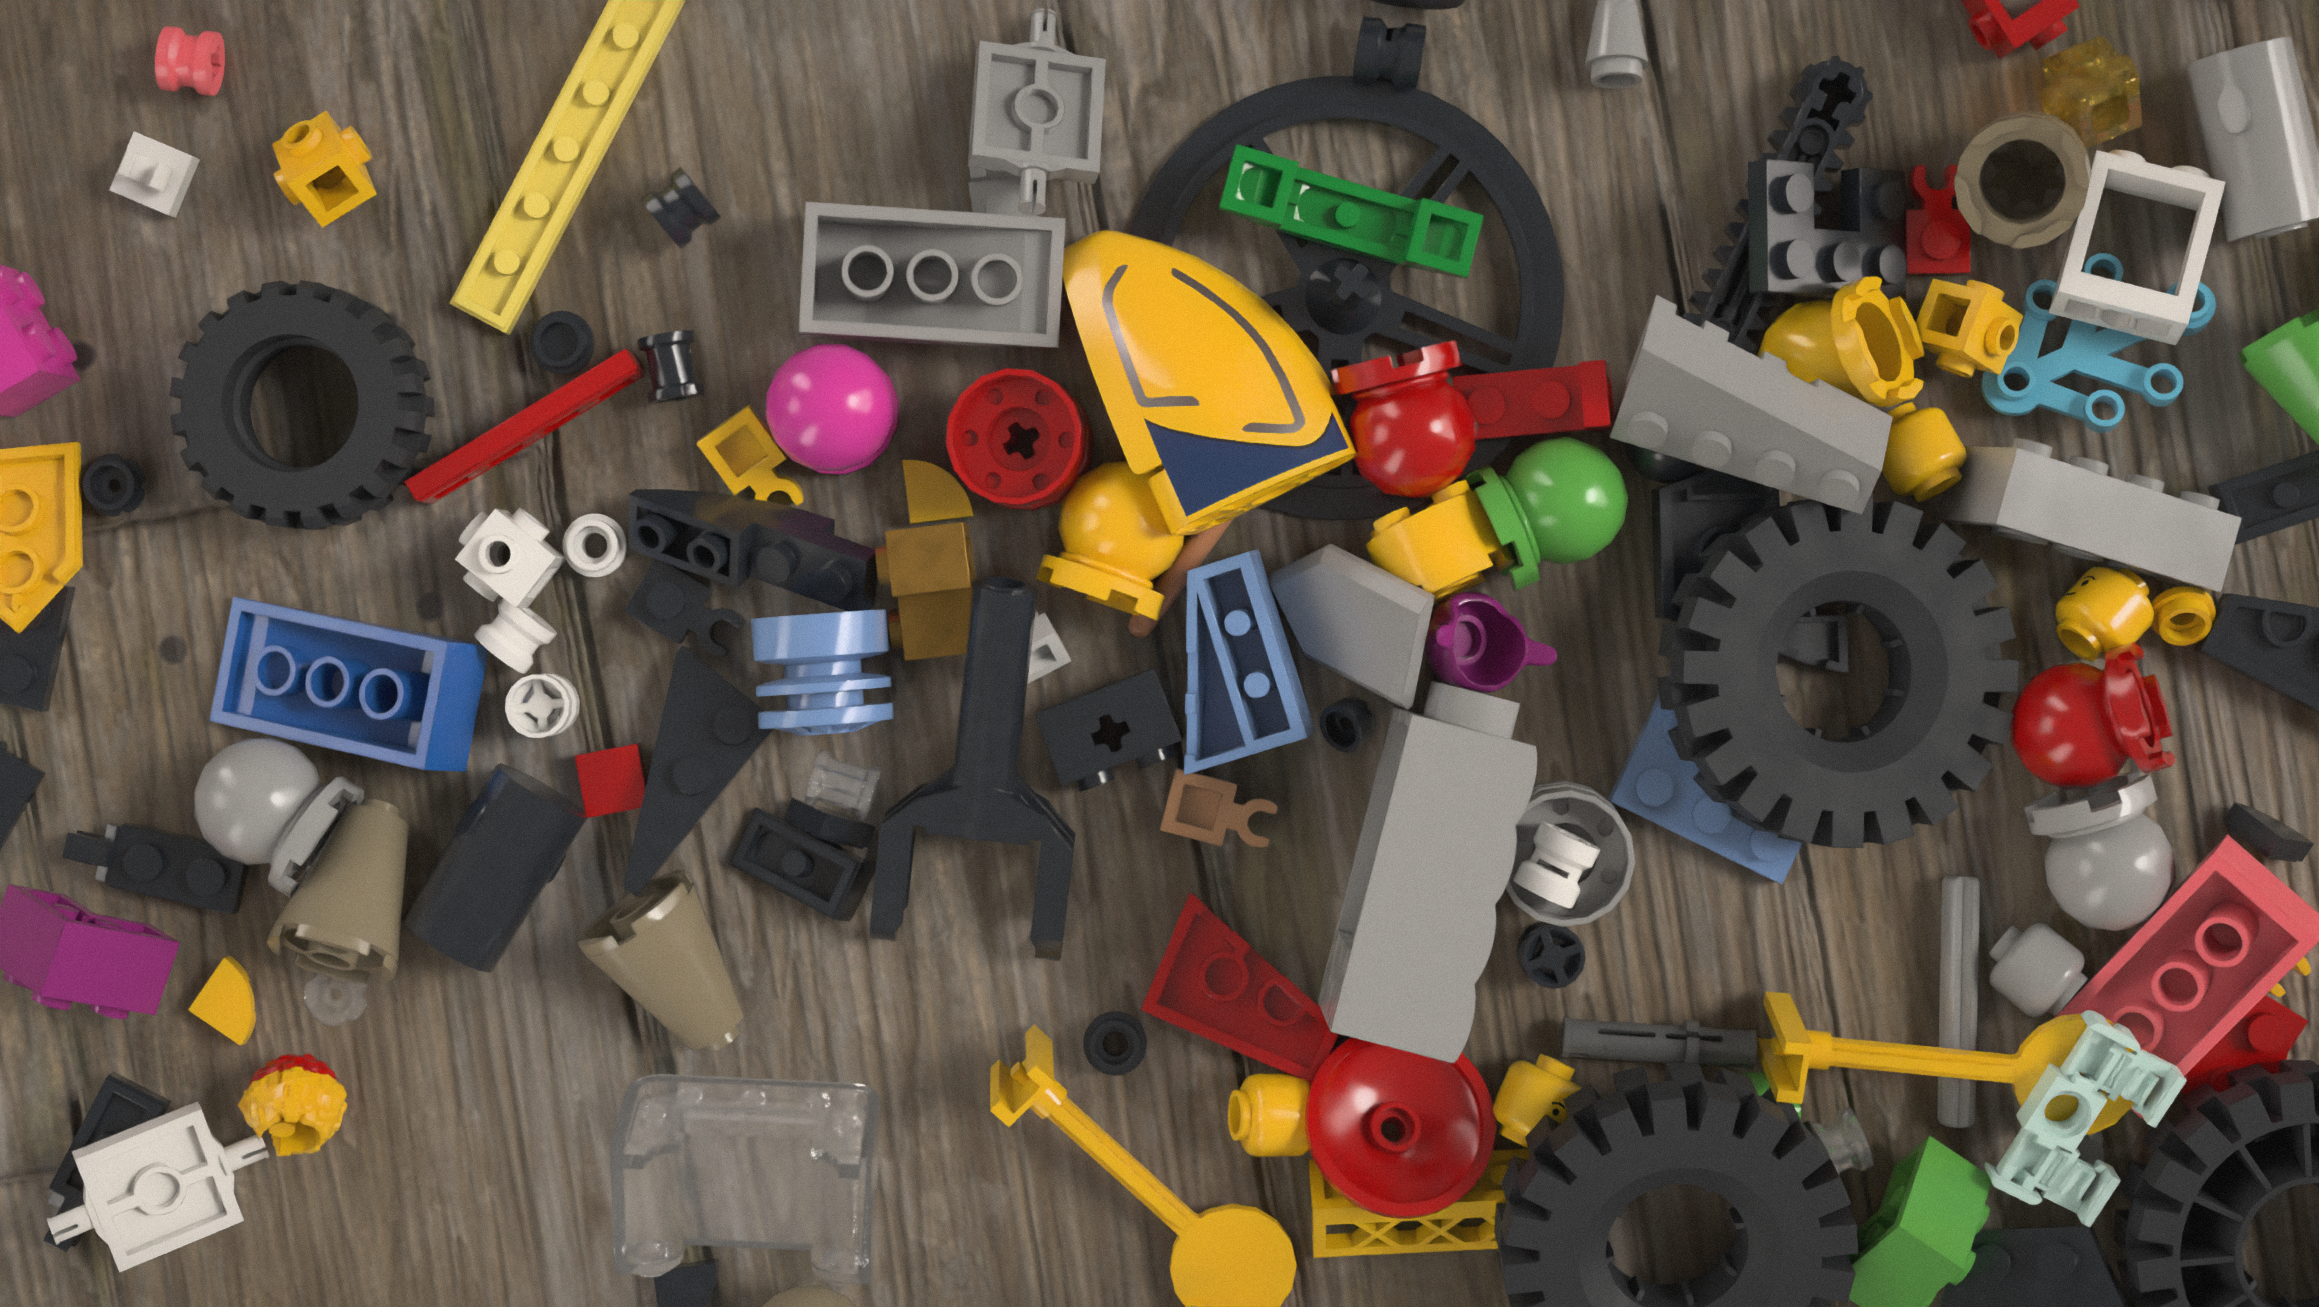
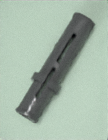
M1563 1017L1560 1050L1561 1058L1565 1059L1571 1057L1625 1062L1698 1063L1699 1066L1754 1070L1757 1056V1034L1755 1029L1699 1027V1022L1695 1020H1684L1683 1026Z

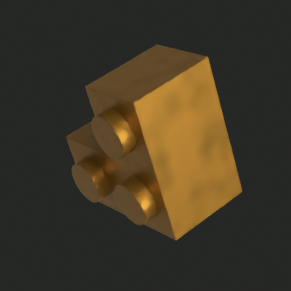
M959 522L885 531L886 545L876 546L875 554L880 585H891L892 596L898 598L899 610L888 611L892 648H903L905 661L965 654L973 581L976 580L970 525Z

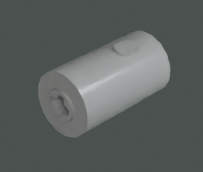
M2288 36L2261 41L2220 52L2187 64L2185 68L2212 179L2226 182L2219 209L2227 242L2255 237L2256 240L2306 228L2309 222L2319 220V147L2293 38Z

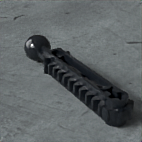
M1832 56L1829 60L1821 61L1816 65L1810 63L1801 72V80L1789 92V95L1795 101V107L1785 106L1778 115V118L1788 130H1773L1767 138V141L1777 153H1762L1757 161L1768 159L1814 163V195H1827L1833 185L1823 176V172L1836 173L1844 164L1836 155L1834 149L1847 150L1853 145L1855 139L1846 129L1848 127H1859L1864 122L1866 116L1863 113L1866 110L1867 104L1873 99V93L1868 91L1867 82L1863 77L1865 70L1861 66L1856 68L1849 62L1841 61L1839 56ZM1829 84L1834 85L1839 89L1836 99L1840 103L1824 120L1814 118L1821 111L1826 101L1827 94L1823 90ZM1747 180V182H1746V184H1745V187H1746L1747 189H1748V180ZM1740 199L1736 203L1734 210L1743 218L1744 222H1729L1723 230V233L1733 242V245H1719L1712 253V256L1722 265V268H1708L1701 276V279L1711 288V291H1694L1689 298V301L1700 311V314L1685 313L1681 318L1699 327L1707 320L1729 332L1728 342L1753 354L1757 346L1746 333L1759 334L1764 331L1766 323L1756 312L1757 310L1770 311L1775 308L1778 301L1772 295L1751 294L1749 291L1748 199ZM1814 201V218H1816L1822 208ZM1625 442L1627 456L1635 470L1649 480L1661 483L1676 482L1694 473L1699 466L1695 463Z

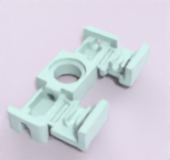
M2086 1010L2081 1014V1017L2087 1027L2061 1068L2049 1063L2026 1101L2017 1112L2016 1116L2022 1128L1997 1167L1985 1162L1984 1167L1994 1187L2032 1205L2039 1204L2042 1201L2037 1190L2039 1188L2042 1190L2041 1194L2044 1198L2075 1212L2082 1224L2091 1227L2121 1181L2113 1166L2098 1159L2094 1165H2091L2078 1158L2080 1152L2076 1149L2107 1102L2101 1090L2105 1091L2106 1096L2113 1101L2119 1095L2126 1100L2133 1101V1110L2140 1113L2148 1125L2156 1128L2187 1080L2177 1066L2141 1049L2130 1029L2119 1023H2115L2112 1027L2103 1015L2092 1010ZM2128 1047V1048H2130V1049H2132V1050H2134V1051H2133V1052H2129V1051L2126 1050L2125 1048ZM2068 1094L2078 1099L2077 1110L2070 1118L2064 1121H2053L2045 1117L2044 1110L2052 1098Z

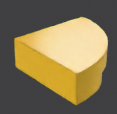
M902 460L910 524L974 517L973 507L968 494L950 473L928 462Z
M230 955L224 957L188 1009L240 1046L247 1043L256 1023L254 995L245 969Z

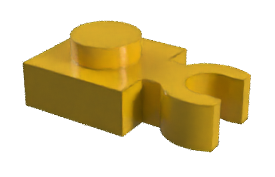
M750 404L697 441L698 447L734 495L750 485L756 493L755 499L768 501L767 498L772 492L780 490L788 493L797 506L804 501V494L798 482L789 476L779 475L774 467L787 459V454L775 443L772 433Z

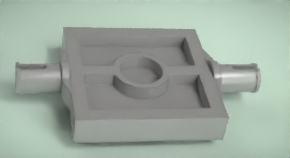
M1044 8L1035 9L1030 13L1029 42L1008 45L980 40L975 56L968 167L1009 172L1021 177L1018 210L1028 214L1032 203L1031 215H1039L1046 211V180L1060 179L1095 184L1100 173L1106 59L1075 55L1059 46H1055L1057 14L1053 10L1048 9L1043 22Z

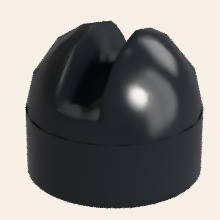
M1345 697L1337 700L1321 713V732L1326 741L1336 750L1345 753L1353 752L1365 744L1375 732L1376 717L1375 715L1372 716L1367 708L1369 704L1365 700L1358 697ZM1347 717L1353 726L1347 728L1343 718Z

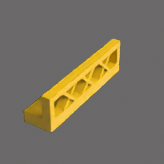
M1529 1149L1493 1150L1483 1175L1465 1196L1440 1212L1411 1219L1380 1216L1352 1204L1327 1182L1316 1166L1314 1159H1309L1313 1258L1498 1249L1494 1234L1496 1203L1507 1202L1501 1182L1513 1155L1528 1160L1531 1156ZM1481 1217L1486 1220V1222L1478 1227H1461L1457 1224L1465 1218ZM1401 1221H1419L1423 1224L1415 1230H1397L1394 1228ZM1354 1224L1359 1227L1352 1233L1326 1234V1225Z

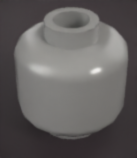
M2043 922L2030 925L2023 933L2012 925L1988 953L1998 962L1990 974L1991 985L2030 1017H2039L2047 1011L2056 1017L2088 980L2081 973L2085 964L2082 952Z

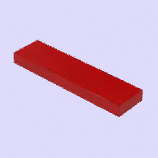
M623 349L404 482L416 501L434 504L645 377L646 371L635 353Z

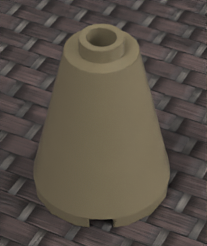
M364 799L361 805H352L346 808L271 928L267 944L272 952L280 956L284 945L298 953L294 965L329 978L347 982L366 984L369 973H382L381 984L389 983L394 979L399 962L409 829L408 824L398 817L400 810L397 807L381 800Z
M676 870L652 880V883L658 890L657 892H650L637 898L630 893L611 906L583 932L586 940L578 941V946L587 958L690 1050L695 1051L705 1047L708 1053H713L728 1045L738 1036L740 1030L737 1024L743 1018L744 1013L695 885L685 870Z

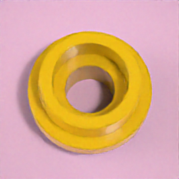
M2179 586L2168 589L2159 594L2151 603L2154 613L2151 624L2153 630L2166 642L2178 646L2191 645L2205 638L2211 630L2212 622L2216 615L2212 597L2206 591L2193 586Z

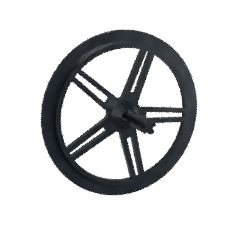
M1323 76L1280 84L1250 95L1218 113L1198 128L1174 152L1153 181L1134 220L1130 235L1153 240L1172 247L1182 220L1194 199L1207 182L1232 159L1236 144L1245 147L1252 145L1255 150L1273 154L1263 140L1265 137L1307 123L1353 120L1394 127L1413 134L1438 148L1399 196L1412 199L1445 159L1450 156L1458 162V165L1431 200L1444 204L1468 172L1486 192L1498 211L1508 232L1518 268L1520 308L1515 342L1391 291L1388 276L1397 264L1347 252L1313 241L1301 248L1293 235L1278 230L1275 231L1299 268L1301 276L1296 286L1264 295L1260 298L1265 300L1271 307L1279 305L1283 320L1295 332L1310 330L1319 338L1318 362L1330 382L1331 360L1349 361V365L1361 363L1363 341L1373 333L1381 334L1420 349L1442 343L1400 328L1399 326L1405 311L1511 354L1506 366L1458 348L1460 360L1463 364L1489 373L1553 368L1563 326L1564 281L1562 261L1556 236L1539 193L1522 166L1491 132L1458 107L1425 91L1396 87L1393 81L1379 78L1370 83L1352 80V76ZM1354 392L1346 393L1344 425L1348 434V423L1358 402L1352 398ZM1515 437L1475 440V450L1465 470L1452 484L1463 481L1464 474L1490 464L1506 449ZM1354 458L1341 465V475H1330L1326 472L1262 505L1276 511L1300 517L1324 520H1362L1382 517L1404 507H1408L1410 510L1430 501L1423 498L1385 494L1362 477L1361 474L1353 475Z

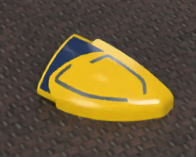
M1096 231L1064 248L1062 277L1076 326L1099 392L1132 472L1135 474H1145L1153 469L1159 472L1148 480V484L1172 535H1192L1215 528L1348 462L1357 455L1351 438L1331 396L1336 394L1334 387L1320 363L1296 332L1274 309L1239 281L1197 256L1160 242L1118 231Z

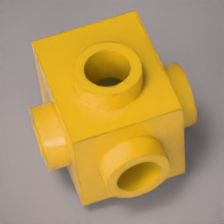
M327 111L322 112L311 120H304L294 124L285 132L281 139L272 144L281 169L273 173L279 187L294 206L303 203L322 228L377 194L364 164L372 159V155L364 141L351 125L341 130Z
M1938 279L1932 280L1916 320V325L1923 347L1938 356L1935 363L1938 368L1966 378H1972L1975 369L2001 375L2008 355L2016 347L2019 337V326L2023 319L2021 313L2002 301L2005 294L2002 290L1975 280H1968L1966 286Z

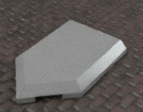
M1329 544L1267 575L1270 587L1305 657L1406 710L1413 706L1435 595L1333 544Z

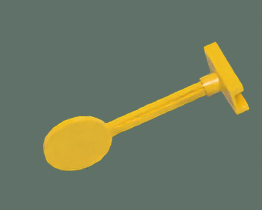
M1765 991L1763 1004L1777 1037H1772V1039L1757 1038V1055L1776 1102L1802 1104L1808 1069L1827 1071L1829 1066L2011 1083L2012 1090L2022 1107L2048 1064L2051 1063L2061 1068L2087 1025L2081 1014L2061 1015L2038 1026L2020 1044L2015 1054L1832 1037L1831 1033L1827 1031L1806 1030L1790 994ZM2106 1019V1021L2113 1027L2114 1023L2111 1020ZM2128 1047L2125 1048V1049L2128 1050L2129 1052H2133V1051H2134V1050H2132V1049H2130V1048H2128ZM2101 1090L2107 1102L2085 1135L2094 1134L2116 1124L2132 1107L2134 1102L2124 1099L2121 1095L2113 1101L2106 1096L2105 1091ZM2068 1094L2052 1098L2044 1110L2045 1117L2053 1121H2064L2070 1118L2077 1110L2078 1099Z
M1035 1024L1025 1032L1026 1059L1022 1063L1017 1062L1010 1069L999 1059L990 1068V1111L1005 1125L1010 1127L1028 1108L1034 1111L1041 1119L1048 1117L1178 1235L1173 1243L1169 1268L1175 1294L1185 1307L1281 1306L1292 1290L1297 1265L1291 1238L1277 1219L1257 1207L1239 1204L1213 1207L1199 1214L1190 1209L1066 1096L1067 1089L1054 1079L1052 1040Z

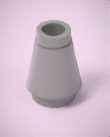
M1597 0L1585 60V69L1591 72V83L1597 87L1607 89H1623L1639 85L1643 80L1642 71L1648 68L1649 62L1636 0Z

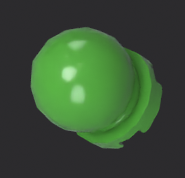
M1570 437L1535 443L1516 456L1505 478L1502 475L1497 476L1489 464L1472 470L1463 476V480L1467 481L1471 491L1476 490L1501 545H1508L1515 560L1510 566L1500 571L1503 577L1510 574L1511 579L1509 581L1514 592L1540 580L1537 566L1541 560L1559 565L1588 560L1612 542L1625 520L1628 496L1622 474L1610 458L1598 447Z

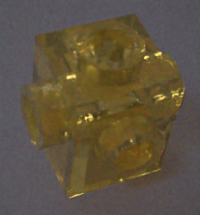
M2102 35L2043 59L2045 87L2039 90L2044 113L2054 115L2071 126L2087 149L2142 126L2140 78L2136 66L2127 54L2119 55Z

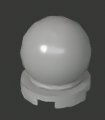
M248 738L223 748L204 766L194 790V815L203 837L221 855L246 865L270 863L271 870L268 876V884L291 898L299 885L296 880L305 870L308 871L343 815L348 803L351 802L354 805L362 803L364 790L343 776L336 777L328 785L322 786L315 765L298 748L274 738Z
M2141 771L2120 773L2094 788L2087 789L2089 794L2060 803L2057 793L2054 791L2025 805L2023 808L2032 835H2048L2052 838L2044 856L2046 879L2049 889L2064 912L2086 927L2118 931L2147 922L2162 907L2176 880L2174 851L2160 825L2143 814L2145 807L2158 800L2150 774L2142 776Z

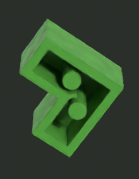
M1930 1135L1896 1163L1879 1211L1857 1228L1858 1253L1847 1254L1856 1273L1849 1299L1860 1307H1928L1937 1292L1949 1282L1953 1285L1959 1284L1974 1264L1976 1254L1971 1250L1974 1237L1983 1227L1990 1213V1207L1985 1204L1992 1183L1988 1174Z

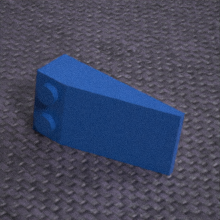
M233 596L209 721L422 770L466 772L489 650L483 645Z

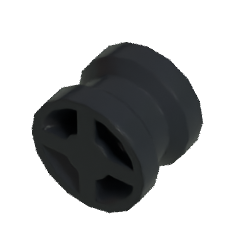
M681 167L670 175V184L660 192L650 191L641 198V201L652 216L681 249L692 241V232L702 224L712 225L721 218L717 210Z
M1537 922L1527 928L1519 938L1516 950L1518 964L1523 972L1539 986L1550 989L1566 987L1576 981L1583 971L1586 959L1584 945L1574 932L1567 927L1546 922ZM1542 946H1544L1541 950L1540 956L1534 958V956L1539 955L1540 949L1542 948Z

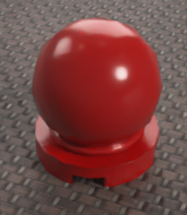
M1456 340L1396 355L1398 363L1396 368H1393L1391 356L1389 355L1331 370L1336 395L1354 392L1352 398L1358 401L1348 423L1349 436L1357 452V455L1354 456L1355 463L1361 476L1385 494L1427 498L1446 489L1462 475L1475 450V422L1464 395L1445 380L1449 376L1446 369L1462 366Z
M2132 642L2109 649L2105 653V668L2103 670L2084 662L2056 664L2034 675L2019 692L2011 710V714L2014 715L2010 726L2011 744L2022 765L2040 781L2064 790L2094 788L2116 777L2130 758L2146 774L2172 767L2175 762V756L2171 750L2164 752L2160 739L2173 736L2166 704L2155 674L2142 677L2135 661L2143 659L2144 651L2137 643Z

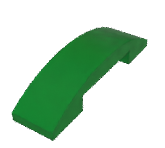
M1238 144L1235 145L1218 209L1260 225L1347 252L1423 271L1463 279L1468 278L1484 215L1426 198L1416 201L1298 167L1299 162Z

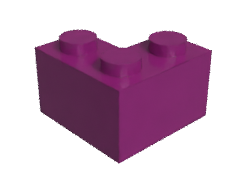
M8 884L0 907V968L5 971L4 980L14 985L31 989L33 991L32 1000L51 1008L69 1010L73 1001L90 1004L89 1008L92 1011L116 1019H127L130 1011L156 1015L180 942L152 924L93 913L65 894Z

